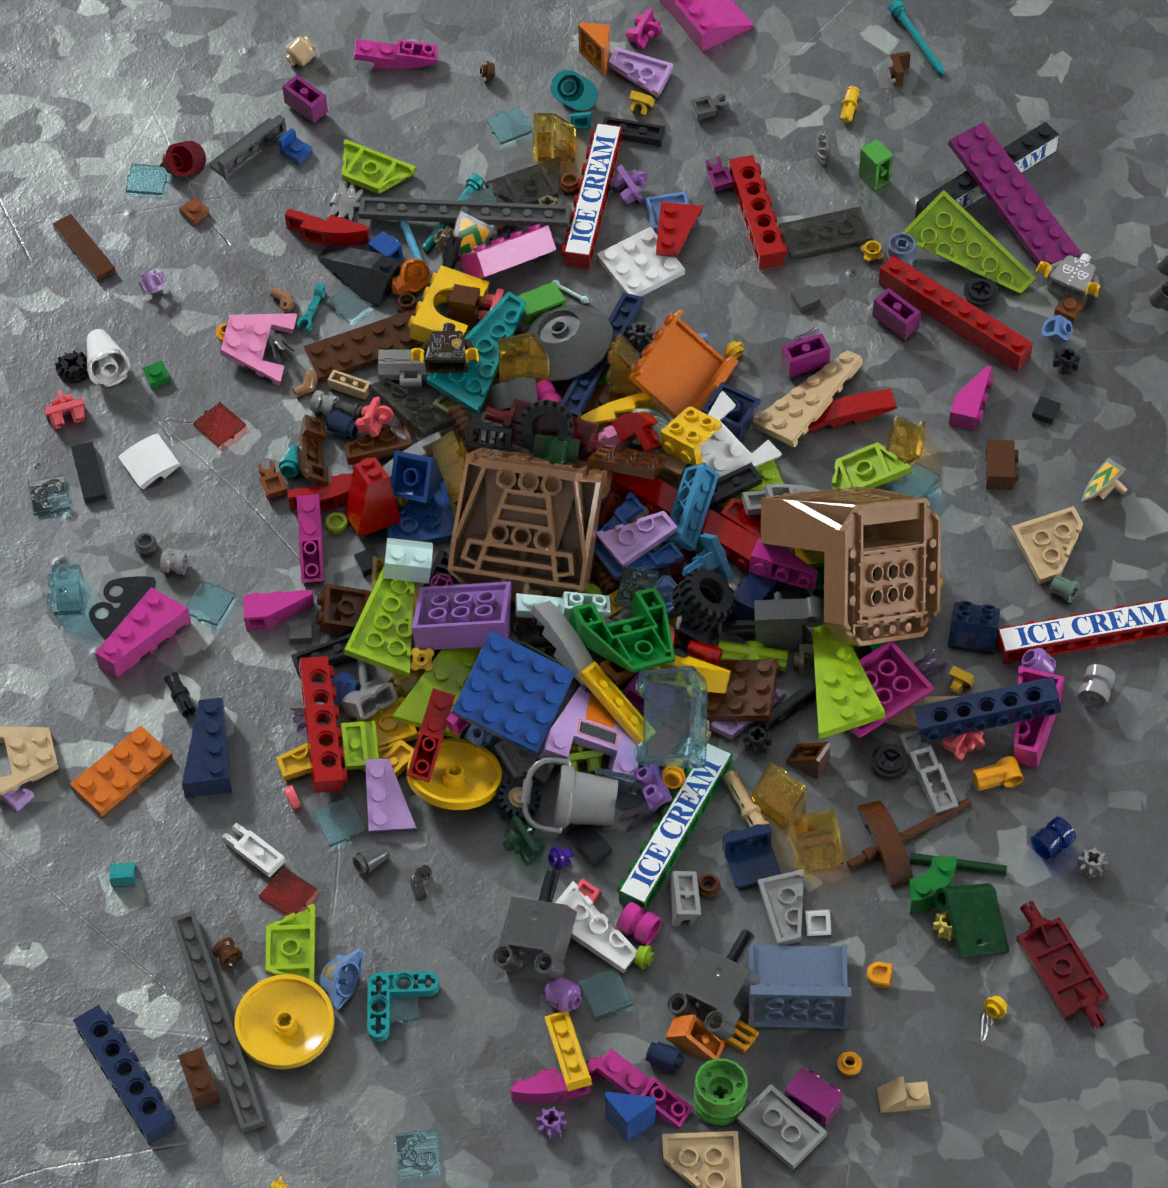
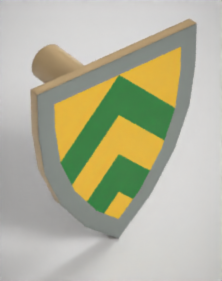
M460 211L454 228V236L463 238L458 256L474 251V247L487 244L495 228Z
M1107 458L1089 481L1081 502L1085 503L1096 496L1104 499L1113 488L1123 495L1127 488L1118 478L1126 469L1110 458Z

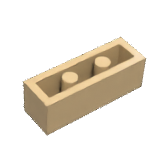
M333 370L328 378L329 388L365 401L371 392V382Z

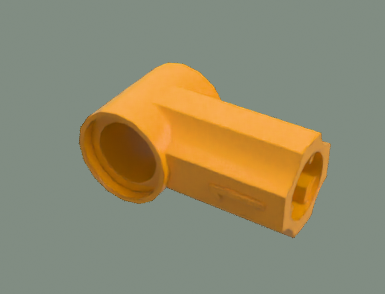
M1014 756L1004 757L994 765L975 769L972 772L975 787L979 791L1000 785L1010 788L1019 785L1024 780Z

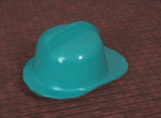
M562 70L552 78L550 84L551 92L563 104L578 111H585L592 108L598 98L597 88L586 77L575 71Z

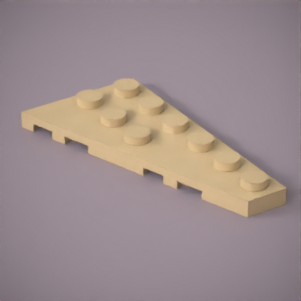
M848 350L841 353L839 357L826 364L814 375L808 377L798 387L793 388L787 395L777 400L765 411L760 412L753 419L752 427L795 448L798 444L797 439L809 431L808 426L810 423L817 421L832 403V396L835 393H840L843 389L842 384L846 380L851 379L863 365L862 357Z

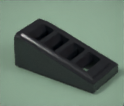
M468 422L465 445L509 451L512 428ZM473 428L478 429L476 441L472 440ZM482 429L487 430L485 442H481ZM491 431H495L494 443H490ZM500 432L504 433L503 445L499 444Z

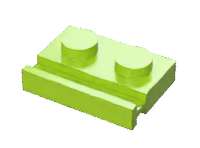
M364 721L341 723L342 747L344 748V765L346 770L366 769L365 760L379 759L375 721L364 723Z

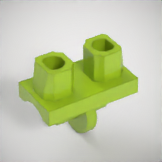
M578 744L571 745L569 752L577 751V753L569 754L566 759L571 760V766H574L575 771H579L578 763L585 762L588 774L601 771L603 753L595 750L583 752V750L589 748Z

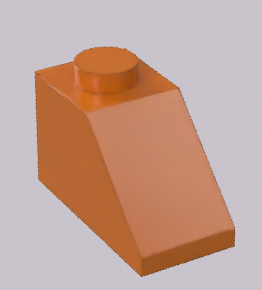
M695 1015L675 1016L665 1037L678 1049H681L682 1052L707 1061L720 1058L726 1041L719 1040L708 1031L705 1023Z

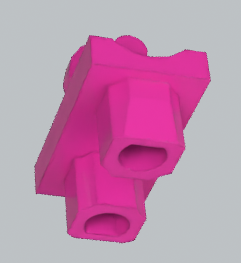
M647 9L644 15L637 14L634 19L636 28H628L626 31L628 42H636L638 49H644L652 37H659L662 33L660 22L653 17V9Z

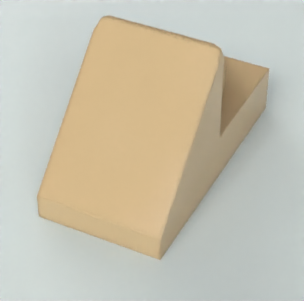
M901 1076L877 1088L880 1113L930 1109L931 1103L927 1081L905 1083L904 1076Z

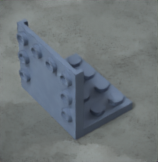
M750 944L749 969L757 974L761 981L759 984L750 985L748 1002L749 1026L848 1029L851 987H848L847 944H842V947Z

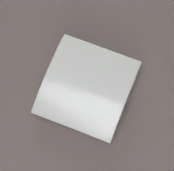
M158 433L139 441L118 456L138 486L143 490L161 476L165 479L181 465Z

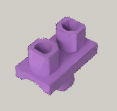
M621 164L617 167L619 173L610 180L617 191L628 185L627 189L619 193L627 205L635 200H638L641 204L645 199L637 187H646L645 182L648 179V175L645 171H637L635 169L631 172L632 176L630 177Z
M658 765L644 766L635 772L643 795L652 812L656 811L662 804L673 800L669 792L670 789L662 781V773Z

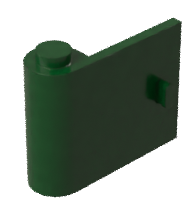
M983 883L943 887L936 890L934 896L935 905L941 912L949 911L959 958L1010 951L997 900V891L992 884Z

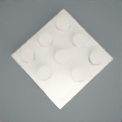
M651 227L596 254L599 263L623 292L640 297L685 275V268L676 257L656 255L657 234Z

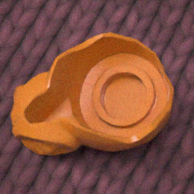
M418 258L406 260L400 268L399 275L392 279L393 293L400 296L403 293L417 292L428 285L430 281L429 267L423 260Z

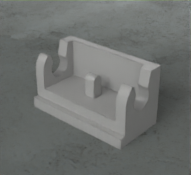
M673 871L667 883L672 927H678L682 921L688 920L689 926H691L701 916L697 872Z

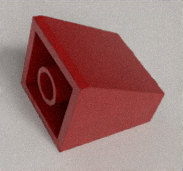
M376 457L366 458L360 463L354 464L344 514L359 537L401 522L390 478Z

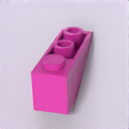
M986 366L955 395L950 411L949 425L975 431L976 424L982 422L984 410H981L982 405H987L989 393H986L987 388H992L994 376H991L992 366Z
M758 538L751 554L749 573L815 591L818 577L817 570L785 547L763 544L761 539Z
M276 591L274 593L244 595L246 630L270 629L314 607L313 591Z

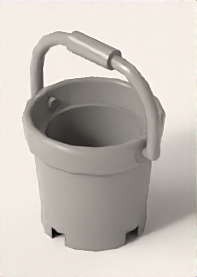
M558 757L543 758L536 761L530 767L526 779H523L520 803H522L524 817L533 828L561 834L562 829L566 828L568 824L612 826L618 780L575 771L574 766H571L570 759ZM546 763L565 764L561 766L554 809V827L538 824L532 819L528 810L533 780L531 779L533 773L538 767Z

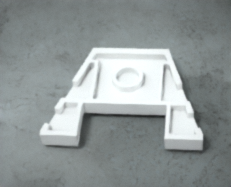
M722 391L708 415L720 421L736 407V404ZM722 422L721 429L700 446L703 463H706L718 473L719 478L751 462L754 467H759L766 462L778 459L782 455L769 440L753 453H750Z

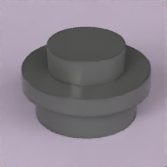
M142 533L137 536L134 546L140 554H151L157 548V540L149 533Z

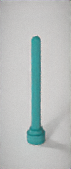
M901 0L891 2L888 6L889 13L892 17L899 18L939 75H943L945 73L944 67L905 14L906 7Z
M472 173L466 180V189L456 201H467L472 193L480 191L485 185L484 179L480 175ZM440 222L422 245V250L428 252L435 243L434 236L440 228L445 230L450 223Z

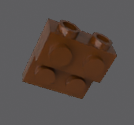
M326 584L323 591H319L317 596V605L321 606V611L317 612L316 625H320V632L342 635L344 631L353 632L369 599L370 591Z

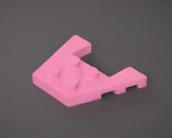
M297 314L230 315L220 355L242 367L247 366L256 371L258 376L262 378L265 376L271 379L273 384L280 386L285 366L263 361V356L270 329L293 334Z

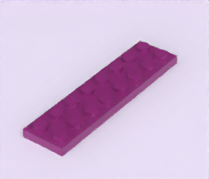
M984 122L949 140V147L1037 265L1041 261L1051 265L1060 260L1063 261L1070 255L1076 258L1080 257L1082 254Z

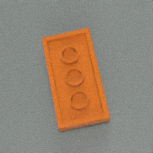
M140 725L70 783V787L93 810L103 817L173 758L172 753Z

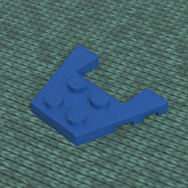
M632 492L628 494L626 501L621 507L616 509L614 516L608 523L604 524L600 531L603 530L605 532L614 529L615 526L620 524L627 525L626 522L644 511V507ZM596 537L595 557L615 581L621 580L624 568L617 563ZM670 541L654 553L648 551L626 567L639 569L633 572L641 573L640 569L643 572L644 570L648 572L684 560V556L674 543Z

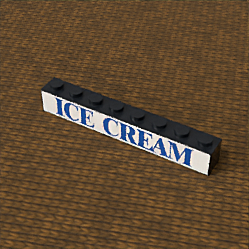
M1044 122L1003 149L1022 173L1057 151L1059 133L1047 122ZM965 171L918 200L915 218L943 190L963 209L984 197L985 194L969 172Z

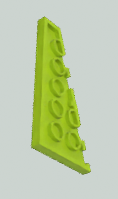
M945 190L902 232L914 237L916 246L1019 294H1022L1036 280V277Z
M383 567L344 649V655L409 678L415 586L414 582L383 579Z
M825 623L819 627H812L819 740L886 718L885 710L852 646L840 643Z
M482 647L456 648L453 650L441 649L432 662L433 669L424 672L393 714L392 720L420 728L433 688L456 695L451 709L452 712L464 687L463 682L470 674ZM447 724L444 735L459 739L461 733L456 737L450 732Z

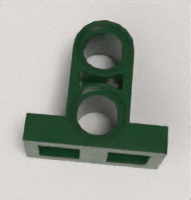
M535 434L532 457L545 458L547 462L567 464V461L577 463L580 439Z

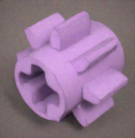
M153 269L140 275L143 281L138 282L142 292L147 290L149 295L164 289L162 283L166 282L163 272L157 274L156 270Z

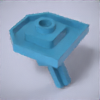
M707 533L700 535L699 547L702 552L693 557V562L683 569V577H686L695 568L701 569L705 567L707 570L714 569L716 574L719 573L723 576V579L730 580L734 578L727 560L726 551L721 546L718 536Z

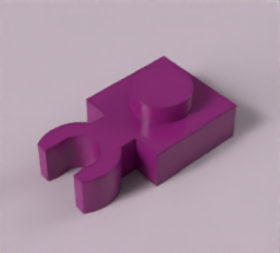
M716 157V164H711L709 159H707V178L713 192L733 188L734 181L728 167L722 168L721 158Z

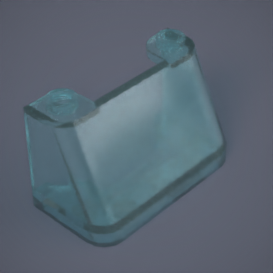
M694 666L639 671V679L636 680V690L644 698V740L639 742L637 747L634 748L635 760L643 766L704 768L706 766L708 693L705 678Z

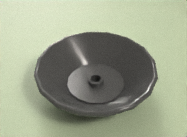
M580 304L559 306L542 313L526 327L519 338L516 355L522 369L534 378L550 382L570 380L589 372L603 360L612 345L613 329L608 317L594 307Z

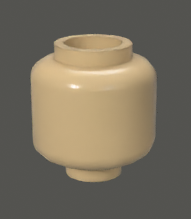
M298 36L286 46L285 50L288 55L285 58L292 66L297 64L303 67L314 58L316 47L306 36L304 38Z

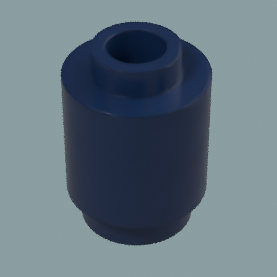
M337 410L329 413L325 425H327L328 431L344 438L350 437L352 439L358 433L354 417Z
M651 1042L645 1060L654 1067L674 1073L676 1069L680 1070L684 1056L681 1055V1049L662 1042Z

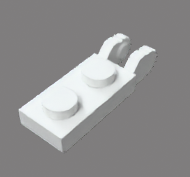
M237 823L232 826V830L241 837L239 841L228 833L222 836L225 844L234 849L236 853L269 878L286 862L285 857L252 831H247Z

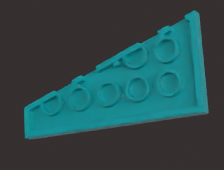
M508 291L464 338L469 339L473 346L478 349L479 362L477 360L469 361L467 363L468 373H430L426 378L427 384L457 403L464 404L465 408L478 415L524 313L526 301Z

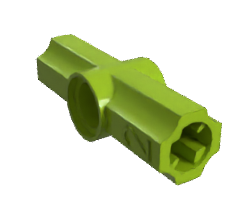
M726 641L719 642L718 648L723 649L721 660L778 659L779 671H786L788 650L767 648L758 641H747L745 644Z

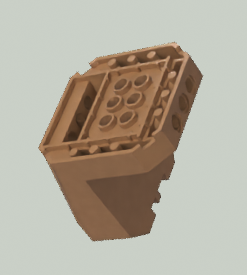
M479 448L466 454L447 570L461 584L511 581L512 603H515L517 593L561 598L564 591L581 593L590 585L601 499L610 494L613 472L587 467L588 461L577 460V463L567 461V464L547 462L545 458L532 457V453L515 450H498V453L493 454V451L489 448Z
M849 487L812 492L800 491L794 494L784 493L782 495L761 497V543L824 552V623L840 643L865 646L922 637L928 631L926 625L929 620L936 618L940 612L941 518L937 513H933L930 510V503L926 498L865 487ZM875 592V599L872 600L873 593Z

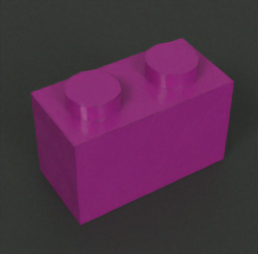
M294 76L282 86L284 103L313 124L328 113L326 95L300 76Z
M888 288L874 300L872 316L906 340L919 328L921 311Z
M820 333L781 346V364L789 378L798 376L829 364L831 349L823 334Z
M803 1067L786 1087L784 1094L810 1118L824 1127L829 1124L841 1108L844 1097L838 1087L833 1084L828 1085L821 1080L817 1073L811 1070L807 1071Z

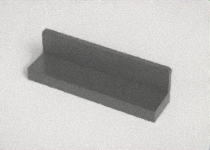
M280 114L273 119L268 118L209 163L210 167L226 179L279 139L283 133L287 132L285 118Z

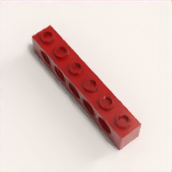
M754 155L729 159V172L734 181L733 189L759 269L784 265L785 256L788 255L786 243L781 241L782 231L780 226H776V212L771 210V197L769 194L766 195L765 192L767 190L766 182L760 176V163H756Z
M328 656L300 658L299 675L313 792L342 791L343 782H347L346 767L342 768L341 761H344V748L339 747L338 741L342 740L341 726L336 725V720L339 719L338 705L334 706L333 699L337 698L336 685H331V679H334L333 665H329ZM317 702H323L325 704L319 705L317 704ZM325 722L328 725H320L318 723ZM328 743L330 746H323L321 744ZM324 764H332L333 766L326 767Z

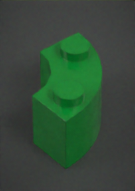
M957 856L932 857V863L928 871L920 877L910 879L908 889L910 914L922 913L936 906L934 900L936 890L943 887H952Z

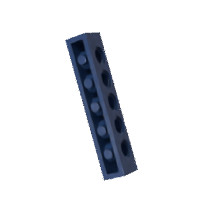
M1052 676L915 706L914 711L921 742L924 743L951 736L956 737L969 732L983 731L992 727L1006 726L1015 722L1029 721L1038 717L1052 716L1061 713V706L1055 680Z
M100 1005L73 1019L78 1034L148 1145L175 1130L172 1120L176 1118L169 1106L164 1107L161 1103L163 1097L156 1086L152 1088L148 1081L151 1078L144 1067L140 1069L136 1064L139 1061L132 1048L128 1050L124 1045L127 1041L121 1030L115 1031L112 1026L115 1022L108 1010L103 1012ZM100 1033H107L104 1037H97ZM114 1051L119 1052L116 1056H109ZM126 1070H130V1071H131L128 1075H125V1076H122V1075H121V1073H122L123 1071H126ZM138 1089L143 1090V1092L139 1095L133 1094V1092ZM148 1109H156L152 1114H145Z

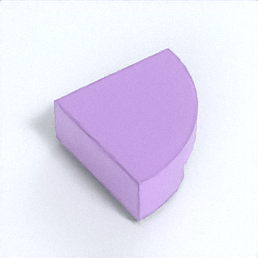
M25 788L18 789L15 792L12 790L1 795V799L16 812L35 797L32 791Z

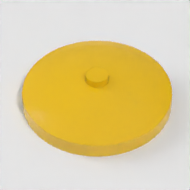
M444 738L430 782L428 783L407 776V781L413 792L431 805L450 810H467L482 806L496 796L501 786L502 769L497 758L483 746L479 747L468 740ZM412 755L410 756L409 761H408L407 772H408V768H409V765H410V761H411Z
M292 974L272 976L255 984L242 997L235 1014V1031L243 1051L253 1061L272 1069L297 1068L314 1060L330 1042L335 1024L333 1007L325 991L312 980Z

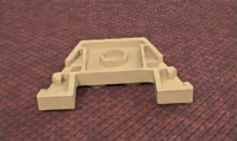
M0 726V744L5 743L12 772L11 775L0 777V796L12 790L15 792L20 785L28 781L34 782L59 769L49 727Z

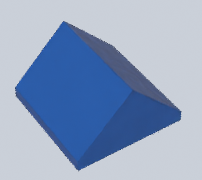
M394 451L391 475L394 496L429 503L444 480L435 458Z
M606 1091L605 1116L628 1143L656 1122V1097Z

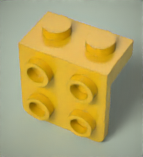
M687 407L660 431L663 450L667 454L681 459L686 464L692 466L702 464L700 446L721 429V421L693 407Z

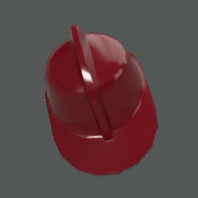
M194 141L175 143L170 145L163 154L160 167H164L167 173L174 176L183 177L196 174L205 167L206 154L204 149Z

